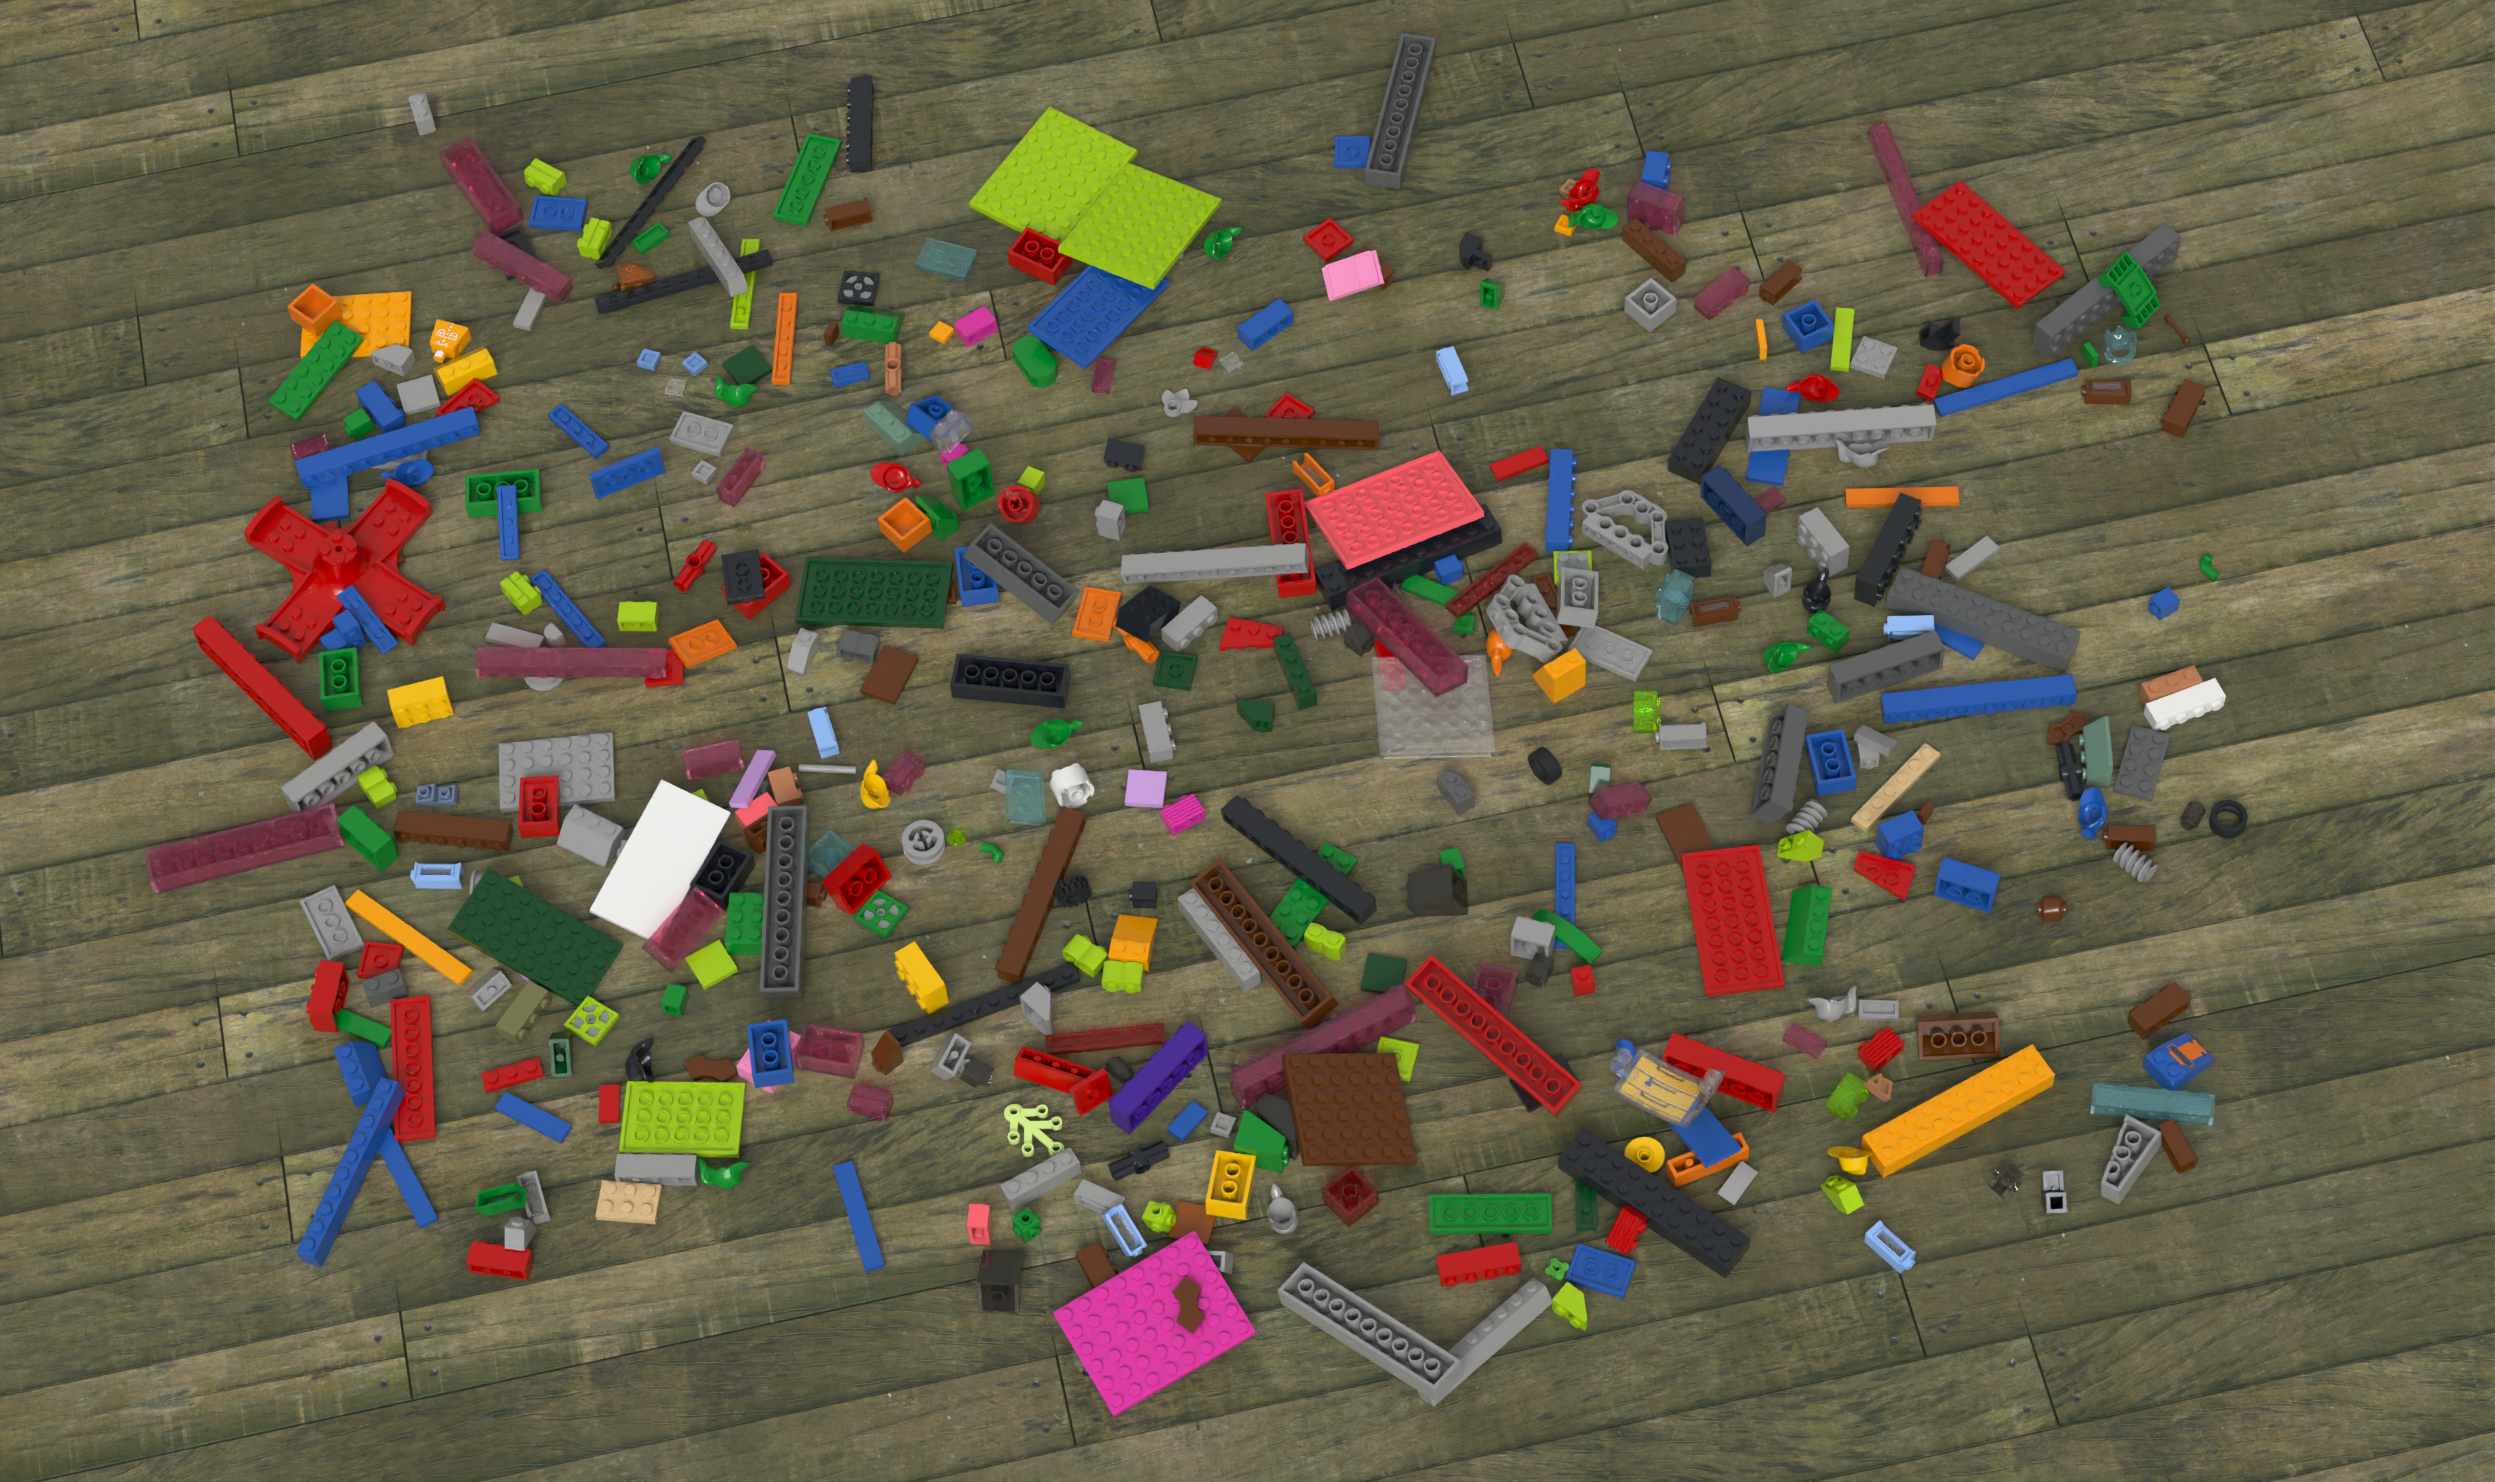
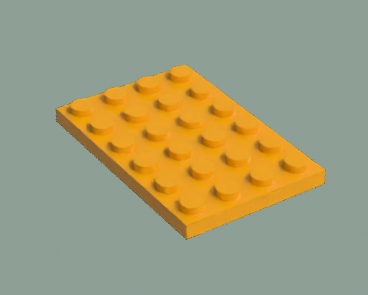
M411 291L332 296L339 302L342 315L335 321L359 334L364 339L363 343L351 357L371 356L372 351L396 344L410 348L413 298ZM302 327L301 360L327 329L316 337Z

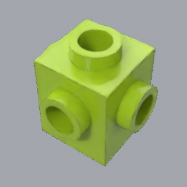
M1149 1201L1142 1220L1148 1228L1160 1233L1163 1231L1169 1233L1171 1227L1176 1222L1177 1215L1170 1204Z

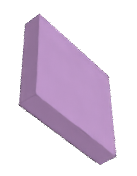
M1129 769L1125 806L1163 808L1167 772Z

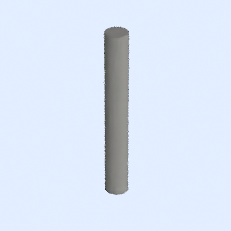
M799 764V772L856 774L857 766Z

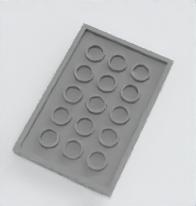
M613 732L499 744L501 813L519 811L521 777L558 775L560 807L616 801Z

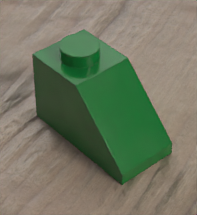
M1489 278L1482 280L1480 283V306L1498 310L1505 295V283Z

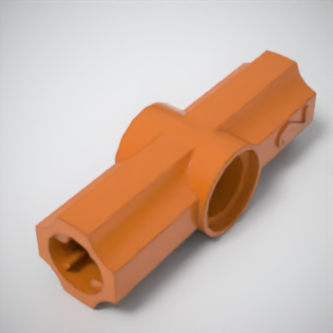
M1116 618L1113 622V627L1123 637L1127 647L1131 651L1135 650L1146 664L1156 661L1159 651L1150 641L1145 643L1116 627Z

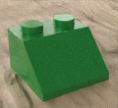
M935 496L915 497L916 507L930 518L932 533L941 542L959 530L958 517L954 512H950L942 500L939 501Z

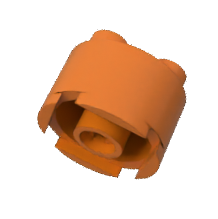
M1967 344L1959 345L1949 353L1942 363L1943 379L1954 386L1968 388L1984 370V358L1980 357L1979 351L1975 347Z

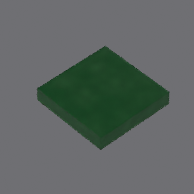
M753 345L722 363L723 368L738 386L742 384L752 385L772 373L771 366Z
M1161 650L1153 686L1191 691L1198 656Z
M1368 954L1361 991L1400 997L1407 960Z

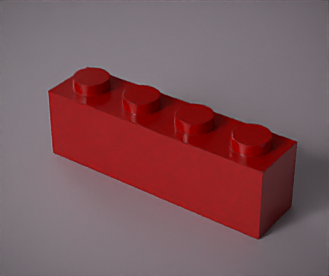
M1022 1046L1015 1058L1013 1075L1071 1094L1070 1087L1097 1072V1070Z
M1516 1242L1436 1256V1267L1441 1287H1454L1460 1283L1471 1284L1482 1279L1493 1280L1499 1276H1514L1521 1273V1261Z

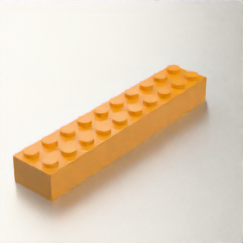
M2032 1044L1863 1135L1861 1147L1864 1151L1872 1152V1155L1868 1157L1884 1178L2052 1087L2055 1074Z

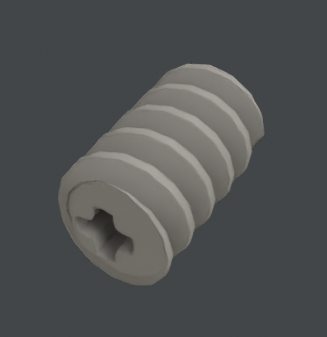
M1346 609L1342 610V615L1339 611H1335V617L1332 613H1328L1327 618L1325 615H1321L1320 620L1315 616L1313 617V623L1309 619L1311 631L1316 641H1318L1320 634L1323 639H1326V633L1333 637V631L1340 635V629L1347 633L1348 627L1351 628L1350 618Z
M1809 799L1804 804V807L1800 809V812L1795 815V818L1791 820V823L1786 826L1787 832L1790 836L1807 830L1813 833L1814 828L1819 826L1818 823L1823 821L1822 817L1825 818L1827 816L1826 810L1818 801Z
M2127 842L2124 843L2114 854L2113 861L2119 863L2121 868H2125L2127 873H2131L2133 878L2137 877L2138 882L2148 881L2156 872L2158 865L2155 864L2151 867V859L2144 862L2146 855H2142L2139 858L2140 851L2137 850L2133 853L2134 846L2131 845L2127 848Z

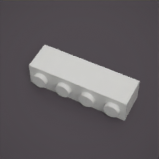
M2216 678L2146 703L2144 715L2154 731L2166 730L2174 724H2182L2190 718L2201 717L2206 712L2221 709L2224 706L2226 695Z

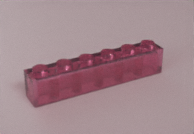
M483 230L471 244L473 255L477 259L485 260L493 268L501 269L507 276L517 278L520 283L531 286L534 291L545 294L552 301L556 300L561 303L573 289L570 277L486 230Z

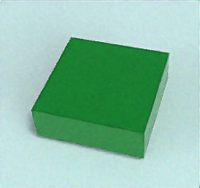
M2091 343L2083 344V358L2091 368L2096 367L2099 358L2098 352Z
M1457 613L1454 632L1473 635L1476 616Z

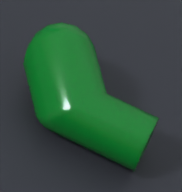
M981 842L980 851L993 854L992 861L1002 862L1004 852L998 845Z

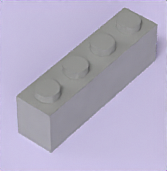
M1069 1147L1001 1184V1195L1012 1212L1082 1173L1080 1162Z
M626 1152L617 1154L614 1176L616 1181L697 1186L698 1158L697 1155L691 1153H684L683 1155L664 1153L663 1155H657L652 1153L633 1154Z

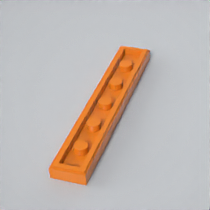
M779 293L772 385L791 384L798 293Z
M1958 486L1845 489L1846 508L1893 507L1900 493L1922 500L1921 506H1959Z

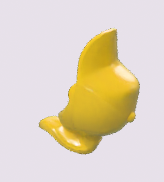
M874 759L866 768L862 784L860 785L861 800L866 807L871 809L884 808L891 801L885 781L876 774L878 768Z

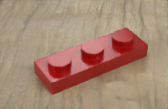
M539 1057L481 1073L486 1093L544 1077Z

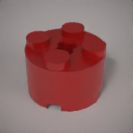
M1014 485L1001 492L998 498V508L1005 520L1016 524H1029L1039 513L1040 498L1033 490Z

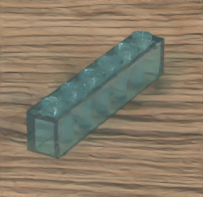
M2099 1082L2092 1085L2090 1114L2125 1117L2127 1114L2132 1118L2170 1121L2176 1118V1122L2212 1126L2215 1117V1095L2207 1092L2192 1093L2186 1090L2171 1091L2166 1088L2150 1089L2145 1086L2129 1087L2125 1084L2108 1085L2107 1083Z

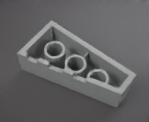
M2126 1114L2118 1140L2113 1148L2111 1159L2101 1181V1196L2118 1205L2161 1147L2160 1131Z

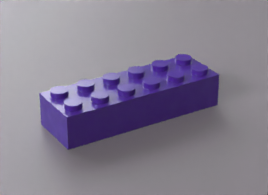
M1189 1021L1184 1026H1180L1172 1039L1166 1040L1162 1049L1158 1053H1154L1145 1066L1138 1069L1136 1076L1132 1080H1128L1118 1094H1114L1109 1100L1111 1122L1130 1135L1208 1054L1207 1035Z

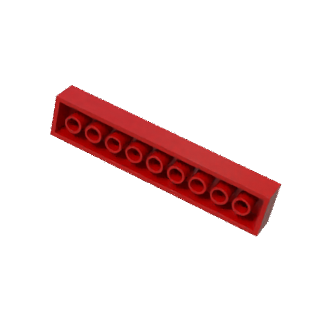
M209 615L192 628L200 649L314 761L333 748L330 741L332 738L326 731L328 729L326 724L322 720L318 721L311 709H305L303 702L298 697L295 699L292 696L291 690L287 686L283 687L276 675L272 676L264 664L260 665L257 657L252 652L248 653L244 644L241 641L237 642L231 631L224 630V626L218 619L214 620Z
M1430 955L1405 983L1407 990L1555 1118L1582 1090L1583 1087L1579 1081L1434 956Z

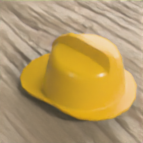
M1835 1146L1827 1150L1829 1155L1838 1158L1843 1171L1854 1175L1865 1174L1868 1166V1156L1872 1155L1871 1151H1863L1849 1146Z

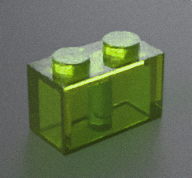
M1634 691V734H1655L1657 726L1661 724V715H1657V710H1661V699H1657V691Z
M1848 1072L1827 1100L1826 1111L1844 1122H1847L1850 1117L1854 1118L1859 1110V1104L1861 1102L1865 1103L1870 1094L1864 1085V1081Z

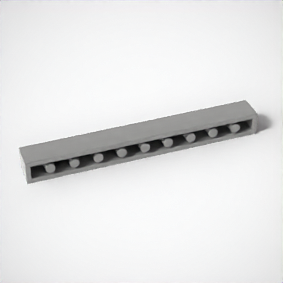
M1294 543L1287 545H1258L1257 547L1241 546L1238 548L1129 554L1122 555L1120 575L1125 584L1308 573L1309 551L1306 543Z

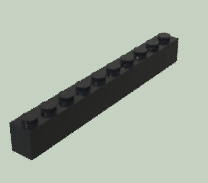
M1236 795L1221 809L1223 821L1358 924L1362 925L1377 911L1376 899L1371 893L1364 892L1358 883L1351 882L1343 872L1335 870L1330 862L1322 860L1317 852L1314 850L1310 851L1301 840L1297 841L1293 838L1288 830L1281 829L1273 819L1269 820L1260 809L1252 807L1247 799H1242Z

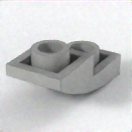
M1741 1161L1718 1194L1735 1205L1758 1172Z

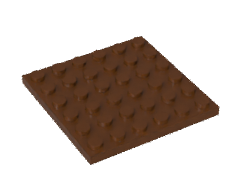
M1395 1053L1283 1054L1282 1063L1302 1166L1415 1165L1417 1163Z

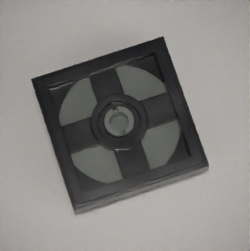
M844 270L837 299L838 303L874 306L880 274Z

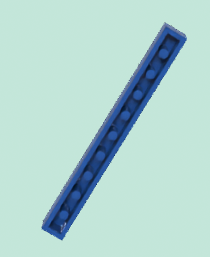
M469 407L299 459L295 463L303 487L307 488L342 476H348L358 471L367 470L371 467L384 465L397 459H403L410 455L420 454L426 450L439 448L449 443H455L462 439L471 438L481 434L473 407Z
M2073 674L1882 693L1880 706L1883 722L1894 724L1901 721L1914 722L1921 719L1933 720L1941 717L1953 718L1960 715L1972 716L1980 713L1992 714L2000 711L2011 712L2020 709L2030 710L2040 707L2069 706L2075 704L2077 693Z
M380 1078L296 1252L305 1263L318 1267L323 1266L406 1093L399 1082Z

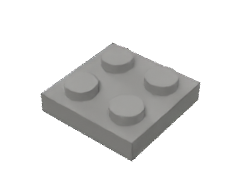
M1863 336L1850 363V368L1885 379L1898 352V347Z

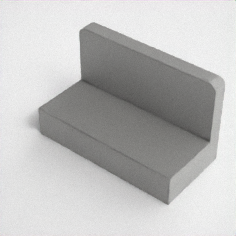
M492 969L464 995L467 998H471L478 1008L484 1011L506 992L512 984L500 970Z

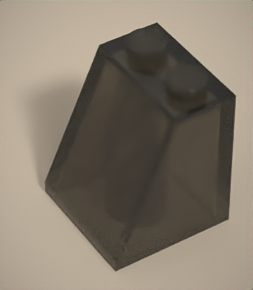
M1451 863L1408 874V882L1406 883L1408 891L1407 907L1417 917L1468 915L1467 880Z
M1265 1093L1262 1100L1259 1099L1256 1104L1257 1117L1286 1137V1143L1289 1146L1288 1155L1296 1161L1300 1151L1291 1104L1289 1101Z
M983 1249L977 1277L978 1312L1019 1314L1024 1273L1023 1251Z

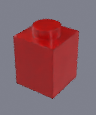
M1590 964L1571 968L1570 980L1575 997L1594 993L1595 980Z

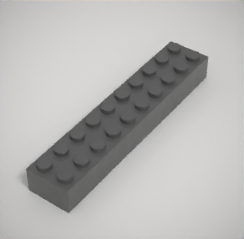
M1401 33L1365 168V184L1401 189L1436 55V38Z
M2164 223L2128 252L2140 264L2148 279L2151 280L2153 276L2160 274L2168 264H2173L2177 260L2181 236ZM2097 276L2035 325L2032 346L2049 359L2053 355H2057L2064 346L2070 345L2078 335L2084 334L2092 324H2097L2102 316L2109 314L2116 305L2122 304V301L2113 287H2102Z
M1901 567L1887 597L1886 608L1908 616L1934 615V624L1970 636L1984 644L2064 673L2078 647L2081 631L1905 567Z
M807 805L768 806L759 991L764 999L803 998L811 817Z

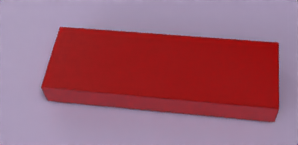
M1540 445L1490 464V469L1497 482L1547 464L1548 458Z

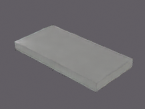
M1597 625L1594 628L1581 627L1568 648V652L1576 648L1586 661L1634 682L1637 681L1653 655L1652 649Z
M335 884L299 901L328 961L334 962L364 948V942Z

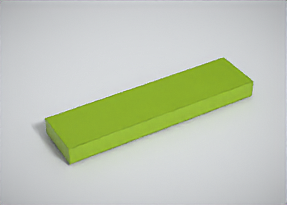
M1836 307L1830 367L1832 371L1849 372L1855 309Z

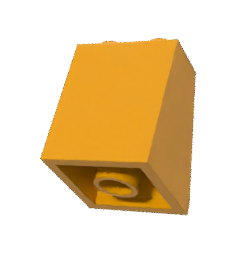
M1574 648L1541 667L1532 677L1550 700L1556 703L1585 686L1586 661Z

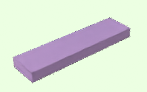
M757 750L729 802L731 808L749 807L776 757L775 751Z

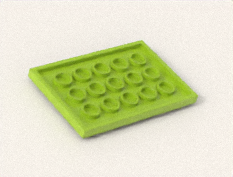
M627 1081L619 1154L626 1152L633 1154L652 1153L657 1155H663L664 1153H672L673 1155L691 1153L697 1155V1157L739 1158L746 1083L659 1081L649 1083L647 1081Z

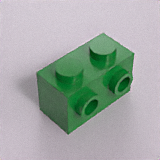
M1819 609L1808 620L1807 634L1837 654L1849 641L1850 629L1823 610Z

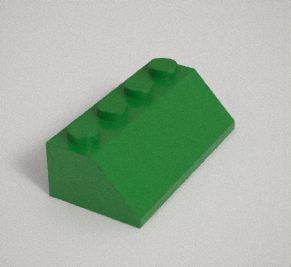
M1810 885L1792 892L1782 962L1822 967L1832 887Z

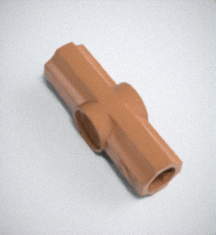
M889 342V344L885 345V392L895 396L902 392L901 344Z

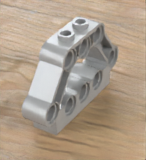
M1624 490L1617 495L1602 499H1589L1583 502L1582 533L1643 570L1649 563L1654 565L1666 563L1668 559V545L1665 542L1667 514L1659 505L1649 502L1644 496L1630 490ZM1620 515H1631L1634 517L1635 522L1648 525L1651 530V545L1644 542L1641 535L1629 533L1626 526L1614 524L1612 518Z
M1509 575L1501 587L1500 593L1496 594L1487 606L1486 613L1506 646L1518 649L1548 664L1556 659L1568 642V639L1559 624L1556 623L1554 615L1535 583L1525 584L1519 576ZM1512 600L1517 604L1519 614L1524 616L1527 628L1519 623L1518 614L1511 609L1510 602Z

